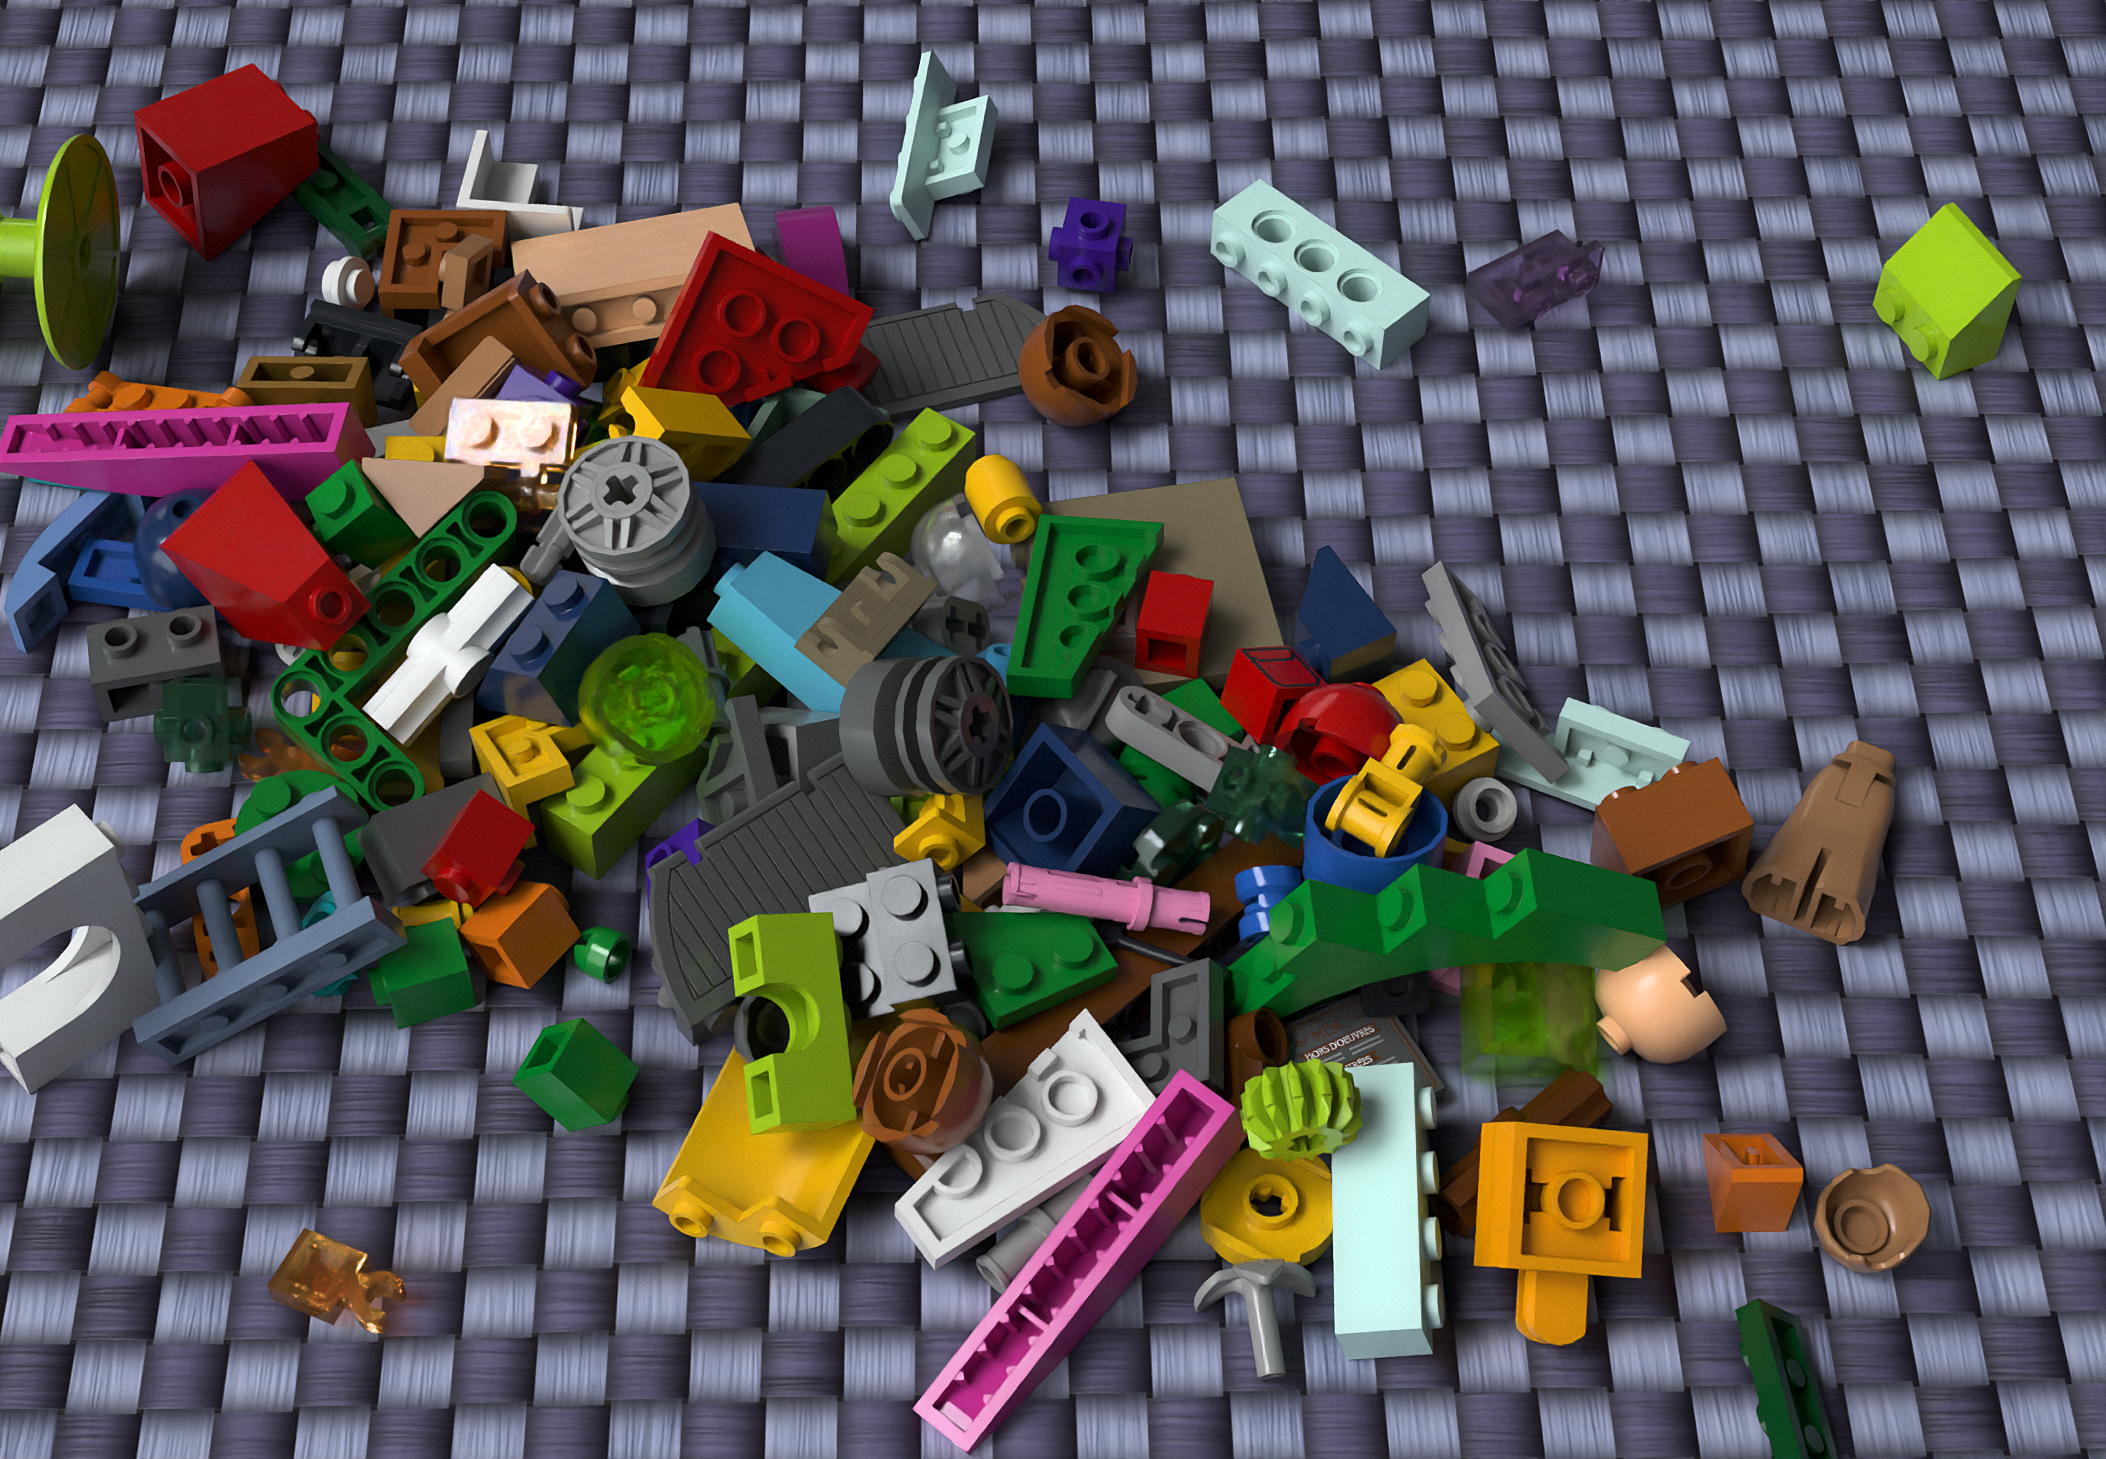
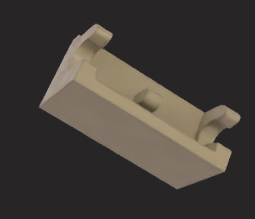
M883 552L876 562L883 570L893 575L896 584L888 582L881 573L866 565L818 620L806 630L794 646L845 689L849 680L861 665L879 659L915 619L939 585L932 577L929 576L926 579L904 560L892 553Z

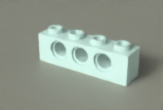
M1259 178L1213 211L1211 254L1216 256L1225 266L1232 267L1255 283L1265 294L1275 297L1298 313L1308 324L1318 327L1341 343L1351 354L1361 357L1379 371L1425 336L1431 294Z

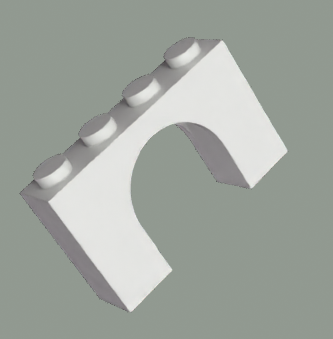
M73 804L0 851V970L48 939L78 927L69 946L52 965L0 1000V1061L29 1094H32L133 1026L132 1020L155 1009L160 1002L154 980V973L157 968L147 942V938L153 935V929L144 913L133 901V899L140 895L139 888L127 869L120 863L119 859L126 856L125 847L116 832L106 821L101 820L94 824L76 804Z

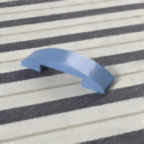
M90 489L60 513L42 532L21 561L12 579L4 605V611L19 650L28 654L69 614L62 592L68 587L67 583L87 537L116 541L132 525L137 526L149 507L161 499V497Z

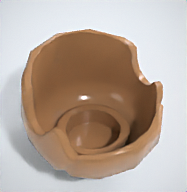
M1886 1163L1875 1168H1849L1833 1178L1832 1182L1825 1186L1816 1202L1814 1228L1824 1251L1837 1262L1858 1273H1882L1903 1265L1925 1241L1929 1234L1932 1209L1922 1185L1898 1166Z

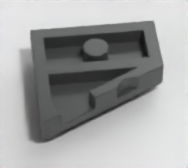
M755 695L730 698L726 701L724 710L731 722V730L726 734L714 735L709 750L707 767L702 770L696 787L703 820L715 826L721 825L784 786L781 777L773 770Z

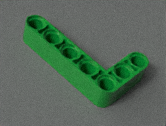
M490 490L479 491L466 498L365 594L372 606L327 652L307 649L272 685L270 695L276 722L282 731L327 774L350 785L355 790L360 803L370 811L371 816L393 808L382 803L377 797L382 785L388 781L397 779L409 783L415 790L410 801L426 795L423 775L417 766L363 716L353 704L406 654L412 639L429 620L442 612L448 614L493 563L498 566L511 553L517 539V515L512 502L500 492ZM483 516L496 517L506 526L501 534L492 538L480 537L470 527L475 520ZM447 559L456 563L460 571L450 581L438 582L429 578L425 573V569L435 560ZM396 602L406 604L414 612L413 617L406 624L394 627L386 625L379 619L380 611L388 604ZM344 647H357L366 653L367 660L363 666L354 671H342L332 664V658L335 653ZM300 691L312 692L319 697L320 704L308 716H293L284 709L285 703L291 695ZM343 736H358L366 742L367 749L365 753L355 761H340L331 753L334 743Z

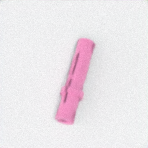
M1010 862L1007 867V874L1011 876H1005L1003 883L1002 899L1003 904L1006 906L1030 907L1126 923L1127 929L1144 931L1146 926L1189 932L1194 935H1203L1206 926L1205 923H1200V920L1208 922L1210 913V896L1208 892H1193L1155 886L1151 884L1150 878L1136 876L1130 882Z

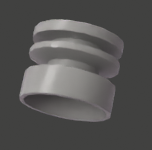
M629 435L605 440L585 451L566 471L557 494L559 520L590 574L607 578L624 604L649 607L670 603L691 591L709 571L717 549L715 524L700 498L687 468L676 451L657 439Z

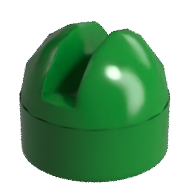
M595 926L585 930L581 934V939L586 943V946L575 945V963L579 970L589 977L606 984H612L618 979L627 963L631 949L630 936L604 926Z

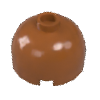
M1076 304L1066 306L1062 310L1047 316L1024 340L1017 364L1019 382L1027 399L1038 413L1054 424L1074 428L1095 425L1115 415L1134 398L1138 378L1132 352L1128 349L1122 354L1119 345L1113 339V336L1119 333L1118 329L1110 320L1094 309Z
M930 1008L907 1010L897 1016L906 1021L905 1023L899 1025L890 1035L880 1030L867 1046L857 1066L852 1089L853 1105L863 1110L866 1124H859L864 1133L899 1151L913 1155L946 1152L965 1142L980 1126L990 1106L994 1088L992 1063L977 1036L962 1024Z

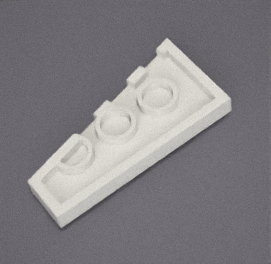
M1085 1008L1069 1024V1030L1051 1049L1046 1048L1029 1065L1027 1074L1003 1098L1000 1095L988 1108L980 1126L962 1144L946 1151L895 1204L894 1216L935 1271L1108 1161L1156 1098Z

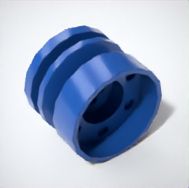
M1358 774L1341 776L1321 786L1308 801L1302 883L1309 878L1377 895L1416 863L1439 869L1443 867L1448 814L1440 799L1424 786H1422L1423 789L1418 808L1413 815L1409 827L1389 858H1376L1373 847L1342 829L1333 833L1325 828L1327 816L1346 783L1354 775Z

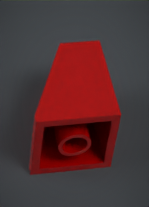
M253 63L134 111L145 200L206 262L221 254L319 167L317 142L321 139V132L315 117L310 111L302 110L287 96L284 88L278 81L270 80Z

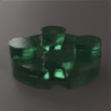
M1197 796L1196 806L1186 798L1176 801L1161 812L1138 836L1132 847L1141 854L1135 862L1131 871L1121 864L1114 880L1132 882L1134 877L1138 876L1150 878L1151 884L1155 886L1174 887L1222 848L1219 846V843L1225 831L1226 820L1224 814L1203 796Z

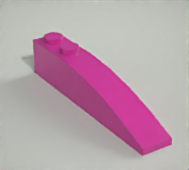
M350 402L9 415L0 439V472L69 486L162 498L167 494L187 488L216 491L247 460H253L288 501L306 500L305 497L351 459L362 464V457L374 458L376 448Z
M1180 1068L912 1409L970 1456L1061 1363L1119 1298L1245 1140L1248 1134L1243 1132L1241 1116L1237 1109Z

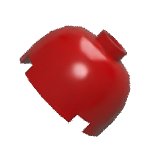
M1355 682L1352 684L1335 683L1315 687L1293 704L1275 737L1273 752L1277 760L1282 752H1284L1285 756L1292 762L1288 774L1295 781L1316 793L1321 786L1341 776L1359 774L1370 757L1380 762L1391 746V733L1398 724H1405L1397 709L1385 698L1384 694L1370 684Z

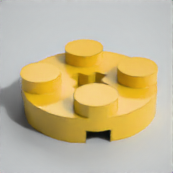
M1239 1146L1199 1198L1200 1234L1206 1243L1233 1265L1265 1258H1282L1285 1262H1293L1302 1267L1313 1263L1327 1250L1333 1240L1332 1174L1326 1163L1318 1155H1315L1313 1160L1304 1157L1296 1158L1288 1163L1283 1161L1281 1157L1274 1159L1260 1157L1258 1150L1250 1147L1240 1150ZM1271 1195L1282 1199L1280 1210L1283 1214L1272 1217L1257 1213V1207L1250 1203L1254 1198L1266 1202Z

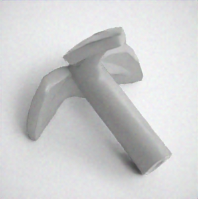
M1282 1258L1250 1260L1236 1264L1232 1268L1217 1271L1202 1284L1194 1297L1196 1313L1207 1308L1230 1292H1238L1245 1298L1258 1379H1272L1286 1375L1273 1296L1274 1288L1277 1287L1312 1298L1316 1294L1313 1275L1304 1267L1293 1262H1285Z

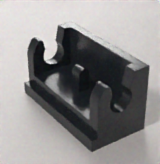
M314 299L310 305L311 311L293 339L291 349L304 353L303 356L368 357L376 405L403 412L414 394L413 382L398 364V361L409 341L423 332V326Z

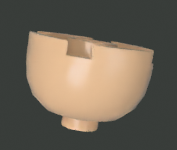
M1665 944L1637 964L1621 969L1618 972L1599 969L1595 978L1594 998L1604 1016L1596 1023V1027L1607 1043L1620 1055L1632 1049L1643 1059L1653 1063L1668 1065L1686 1061L1709 1046L1727 1031L1723 1016L1706 990L1700 995L1697 994L1692 984L1686 978L1691 973L1690 970Z

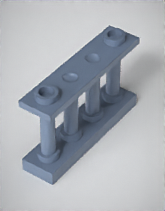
M332 785L323 791L313 792L305 796L299 804L151 883L138 886L140 895L133 899V901L144 913L153 929V935L147 938V942L157 968L154 973V980L160 1002L155 1009L132 1020L137 1044L175 1066L409 943L401 919L369 895L362 898L343 836L370 822L368 813L363 807L337 786ZM319 850L336 910L329 917L303 929L285 867ZM260 881L277 941L272 947L245 960L227 898ZM202 911L219 971L213 978L186 991L169 928Z

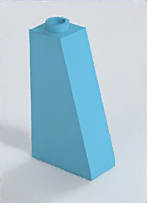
M764 551L747 568L739 562L734 564L713 590L720 599L707 618V621L812 711L840 713V705L846 689L794 646L806 630L818 620L842 592L767 551ZM907 627L879 659L914 657L924 660L932 656L950 657L958 654Z

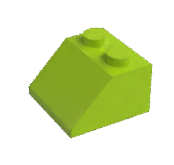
M1952 202L1944 205L1884 264L1872 306L1876 309L1881 320L1889 324L1906 343L1915 359L1922 362L1939 381L1996 359L2022 276L1962 210Z

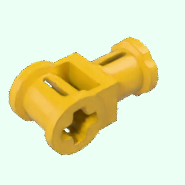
M1398 724L1390 735L1391 746L1382 760L1378 762L1371 757L1368 759L1359 774L1354 775L1343 787L1325 822V828L1333 833L1342 829L1373 847L1376 858H1389L1394 852L1418 808L1423 789L1421 784L1430 771L1439 770L1447 759V752L1438 739L1427 730L1414 724Z

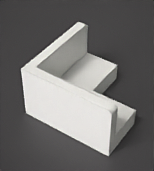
M476 131L456 203V210H507L511 242L583 230L586 226L584 208L534 204L540 184L538 165L494 162L489 131Z

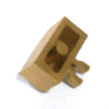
M250 356L235 388L245 392L252 399L255 406L306 404L310 402H350L364 429L375 427L378 421L368 357Z

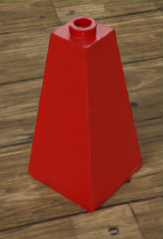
M247 460L158 546L242 638L327 652L372 606L337 555L332 554L313 533L311 525L253 460Z

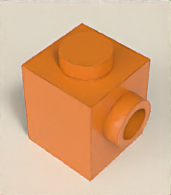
M520 879L515 881L505 896L501 897L494 893L457 930V933L489 980L530 989L581 936V932L568 914L570 910L569 903L559 890L545 882L535 883Z

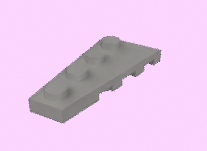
M1440 560L1422 574L1430 599L1425 602V606L1432 618L1443 629L1437 635L1439 642L1456 662L1450 668V671L1460 687L1469 696L1463 702L1464 707L1480 729L1488 733L1494 728L1527 762L1552 784L1571 768L1563 753L1554 748L1544 738L1551 731L1542 715L1535 708L1532 709L1522 694L1527 690V687L1519 672L1515 670L1507 657L1502 653L1506 649L1478 597Z

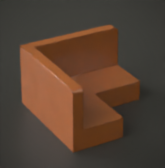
M391 209L378 289L382 315L402 321L404 309H440L444 284L439 281L438 277L441 260L449 249L454 248L473 233L494 240L491 268H510L513 265L507 210Z

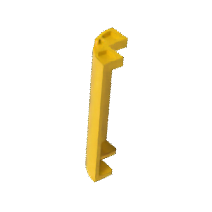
M960 895L962 905L960 912H985ZM940 1007L934 1008V1009H932V1010H935V1011L938 1012V1010H939ZM896 1017L851 1028L847 1038L851 1069L856 1073L857 1066L867 1046L880 1030L890 1035L899 1025L906 1021ZM734 1044L651 1205L668 1214L670 1223L686 1235L703 1238L710 1234L734 1243L766 1249L778 1256L792 1257L797 1250L814 1248L827 1242L876 1139L864 1133L859 1123H866L863 1110L856 1107V1120L828 1130L751 1135L743 1068L746 1064L737 1053Z

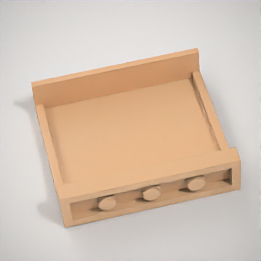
M738 203L511 242L515 276L528 269L537 283H545L559 301L561 307L560 315L574 333L580 332L587 338L593 349L660 337L709 230L752 251H755Z

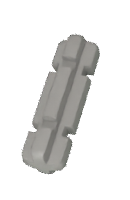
M558 504L535 539L540 543L539 546L532 545L520 563V569L524 576L532 583H537L543 587H546L557 572L562 570L563 566L559 564L560 559L567 561L575 549L573 542L559 520Z

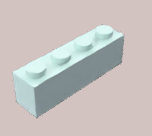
M1413 1062L1344 1068L1345 1071L1352 1073L1355 1087H1358L1363 1106V1111H1360L1363 1126L1357 1130V1139L1350 1144L1340 1145L1339 1150L1332 1154L1335 1335L1347 1360L1433 1354L1432 1329L1443 1328L1444 1306L1441 1287L1439 1284L1431 1285L1430 1261L1441 1260L1442 1256L1438 1218L1428 1217V1194L1439 1193V1170L1435 1151L1426 1152V1129H1436L1437 1108L1434 1090L1432 1086L1422 1087Z

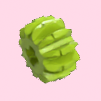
M1313 1058L1303 1063H1295L1290 1060L1287 1065L1279 1068L1267 1067L1263 1070V1075L1254 1076L1245 1082V1092L1240 1095L1243 1108L1240 1110L1243 1132L1248 1134L1250 1148L1258 1150L1260 1157L1274 1159L1281 1157L1283 1161L1289 1163L1296 1158L1307 1157L1313 1160L1315 1155L1322 1153L1334 1154L1339 1150L1340 1145L1350 1144L1357 1139V1130L1363 1126L1360 1111H1363L1360 1091L1358 1087H1355L1352 1073L1345 1071L1342 1063L1331 1061L1322 1064L1320 1059Z

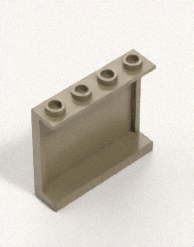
M1235 477L1039 503L1043 514L1164 523V543L1137 587L1138 621L1152 570L1171 574H1186L1195 578L1214 581L1211 625L1198 678L1202 677L1212 690L1224 689L1237 648L1284 646ZM1037 529L1025 540L1009 544L1014 569L1024 567L1026 578L1020 579L1021 599L1024 593ZM1099 652V654L1123 661L1137 673L1144 689L1158 696H1162L1194 680L1193 678L1136 669L1135 652Z

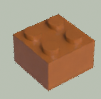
M1718 757L1701 764H1697L1695 761H1687L1668 770L1661 780L1637 789L1635 786L1617 789L1607 795L1601 801V804L1595 807L1590 862L1594 866L1654 881L1656 883L1660 908L1663 911L1743 878L1754 822Z

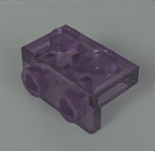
M1556 229L1469 272L1466 290L1509 331L1529 320H1537L1543 317L1549 310L1575 297H1583L1597 287L1605 247L1599 241L1594 240L1577 248L1561 231Z

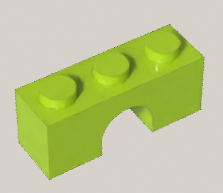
M833 913L757 914L729 928L728 934L735 997L760 996L772 1000L783 1010L790 1027V1039L784 1053L771 1054L743 1066L751 1135L828 1130L856 1120V1106L853 1105L852 1096L856 1073L851 1069L847 1039L851 1031V1013L842 997L839 970L843 961V946L839 935L834 930Z

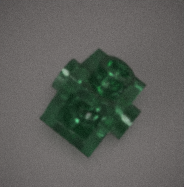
M176 677L162 685L163 707H156L153 730L156 744L164 745V762H185V772L213 773L223 771L224 762H230L243 754V745H249L252 738V713L249 706H242L241 677ZM201 722L205 725L206 730L202 727Z
M1262 744L1258 753L1231 746L1204 807L1227 820L1224 831L1241 841L1261 847L1265 839L1299 850L1305 838L1308 801L1321 786L1296 771L1298 759L1282 750Z

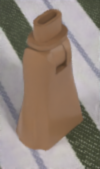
M1852 741L1848 744L1845 753L1834 756L1831 764L1823 768L1814 777L1786 822L1764 848L1743 880L1742 895L1747 899L1749 908L1752 911L1837 945H1845L1847 942L1859 940L1862 937L1869 918L1880 859L1894 812L1895 798L1893 790L1897 780L1893 771L1897 760L1892 753L1863 741Z

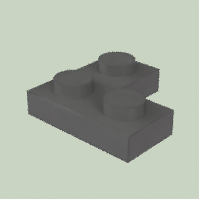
M1209 957L1151 975L1150 1035L1115 1045L1156 1099L1180 1068L1214 1093L1224 1090L1223 968Z

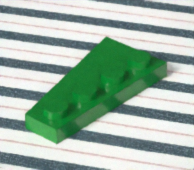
M1040 514L1006 673V685L1009 695L1033 696L1036 698H1073L1163 545V522Z

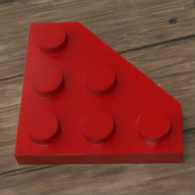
M709 230L637 386L716 395L726 408L744 401L751 402L793 386L794 382L823 371L829 372L850 364L875 309Z

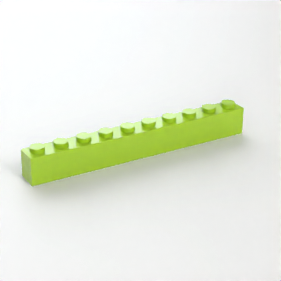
M926 407L832 504L838 524V531L825 583L834 586L854 579L866 565L875 571H882L883 569L876 560L883 552L892 553L903 559L965 493L966 473L976 461V433ZM713 626L709 631L714 638L720 668L728 674L731 682L730 691L727 694L728 700L735 697L755 695L757 707H763L783 685ZM679 662L663 677V685L643 698L572 771L575 786L548 796L540 804L547 851L597 881L601 879L708 764L710 748L702 747L696 743L689 704L682 700L679 693V683L683 679Z

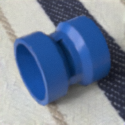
M1267 865L1247 869L1236 875L1234 879L1236 898L1245 906L1244 916L1238 923L1240 943L1243 947L1251 949L1270 934L1269 910L1302 884V873L1299 869L1291 866Z

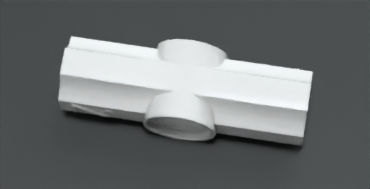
M493 563L448 614L442 612L436 615L419 630L408 646L406 652L408 658L362 709L408 748L422 731L433 722L435 717L453 697L460 698L466 695L483 679L495 659L493 652L527 616L537 600L510 575Z

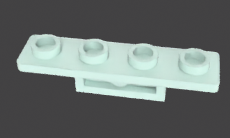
M933 50L921 55L918 74L914 79V94L910 113L906 117L903 147L898 155V171L895 186L890 194V205L898 222L905 224L916 241L928 237L934 202L936 200L957 194H967L975 189L984 187L998 109L989 95L954 105L956 85Z
M1568 697L1559 715L1556 733H1549L1544 738L1554 748L1563 753L1571 769L1550 784L1494 728L1491 732V735L1500 744L1495 775L1595 811V807L1600 805L1607 795L1617 789L1626 786H1635L1637 789L1661 780L1668 770L1686 762L1691 741L1674 736L1664 729L1649 727L1611 713L1603 707L1589 705Z

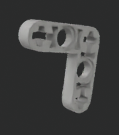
M1137 686L1123 687L1119 690L1106 714L1105 722L1107 727L1120 740L1247 814L1256 816L1267 814L1291 777L1288 771L1292 762L1285 756L1284 752H1282L1277 760L1273 752L1274 744L1259 745L1249 734L1240 744L1147 689Z

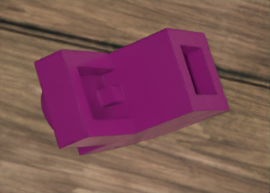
M829 204L774 212L776 230H772L774 251L781 258V264L850 297L843 246L833 206Z

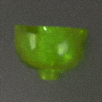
M665 633L633 635L609 645L586 668L578 690L579 716L588 738L605 756L630 767H657L692 753L708 735L715 714L714 698L708 700V689L703 680L709 677L704 663L685 643Z

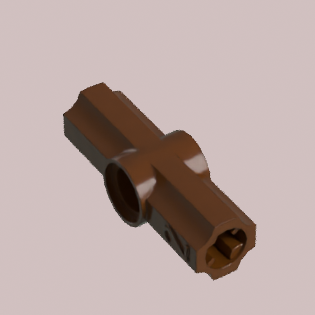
M1569 1068L1521 1110L1513 1106L1508 1107L1489 1123L1526 1122L1597 1129L1610 1118L1613 1104L1607 1098L1603 1085L1586 1070L1580 1072ZM1481 1134L1477 1138L1473 1150L1439 1178V1193L1428 1194V1205L1432 1209L1434 1216L1438 1218L1439 1224L1452 1236L1460 1235L1466 1239H1469L1476 1233Z

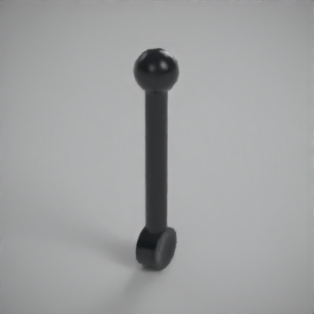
M1103 922L1096 928L1098 935L1109 951H1114L1120 947L1174 967L1198 961L1123 935L1119 925L1114 922ZM1214 960L1215 963L1223 968L1224 985L1229 978L1228 968L1223 962Z

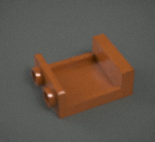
M528 269L412 338L398 361V364L426 401L487 336H493L514 353L524 365L535 366L547 375L551 368L564 373L583 387L581 392L590 387L598 368L596 354L590 342L582 333H574L560 315L561 307L553 291L545 283H537Z

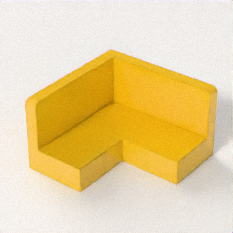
M596 695L574 728L508 714L470 728L469 733L481 773L484 774L490 771L506 806L531 822L526 804L574 787L575 783L571 768L578 766L614 729L609 710L598 695ZM534 831L524 844V850L537 846Z

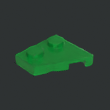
M1047 912L953 913L957 938L965 937L973 960L974 977L965 979L996 1031L1116 978L1118 964L1088 917Z

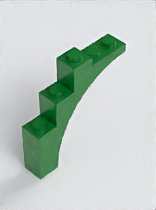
M1527 847L1484 880L1416 863L1380 893L1372 895L1308 878L1269 910L1270 934L1228 967L1229 978L1223 985V1020L1262 1007L1271 1009L1281 1019L1319 1000L1369 983L1421 971L1472 964L1538 962L1582 965L1618 972L1621 969L1637 964L1667 942L1656 883Z

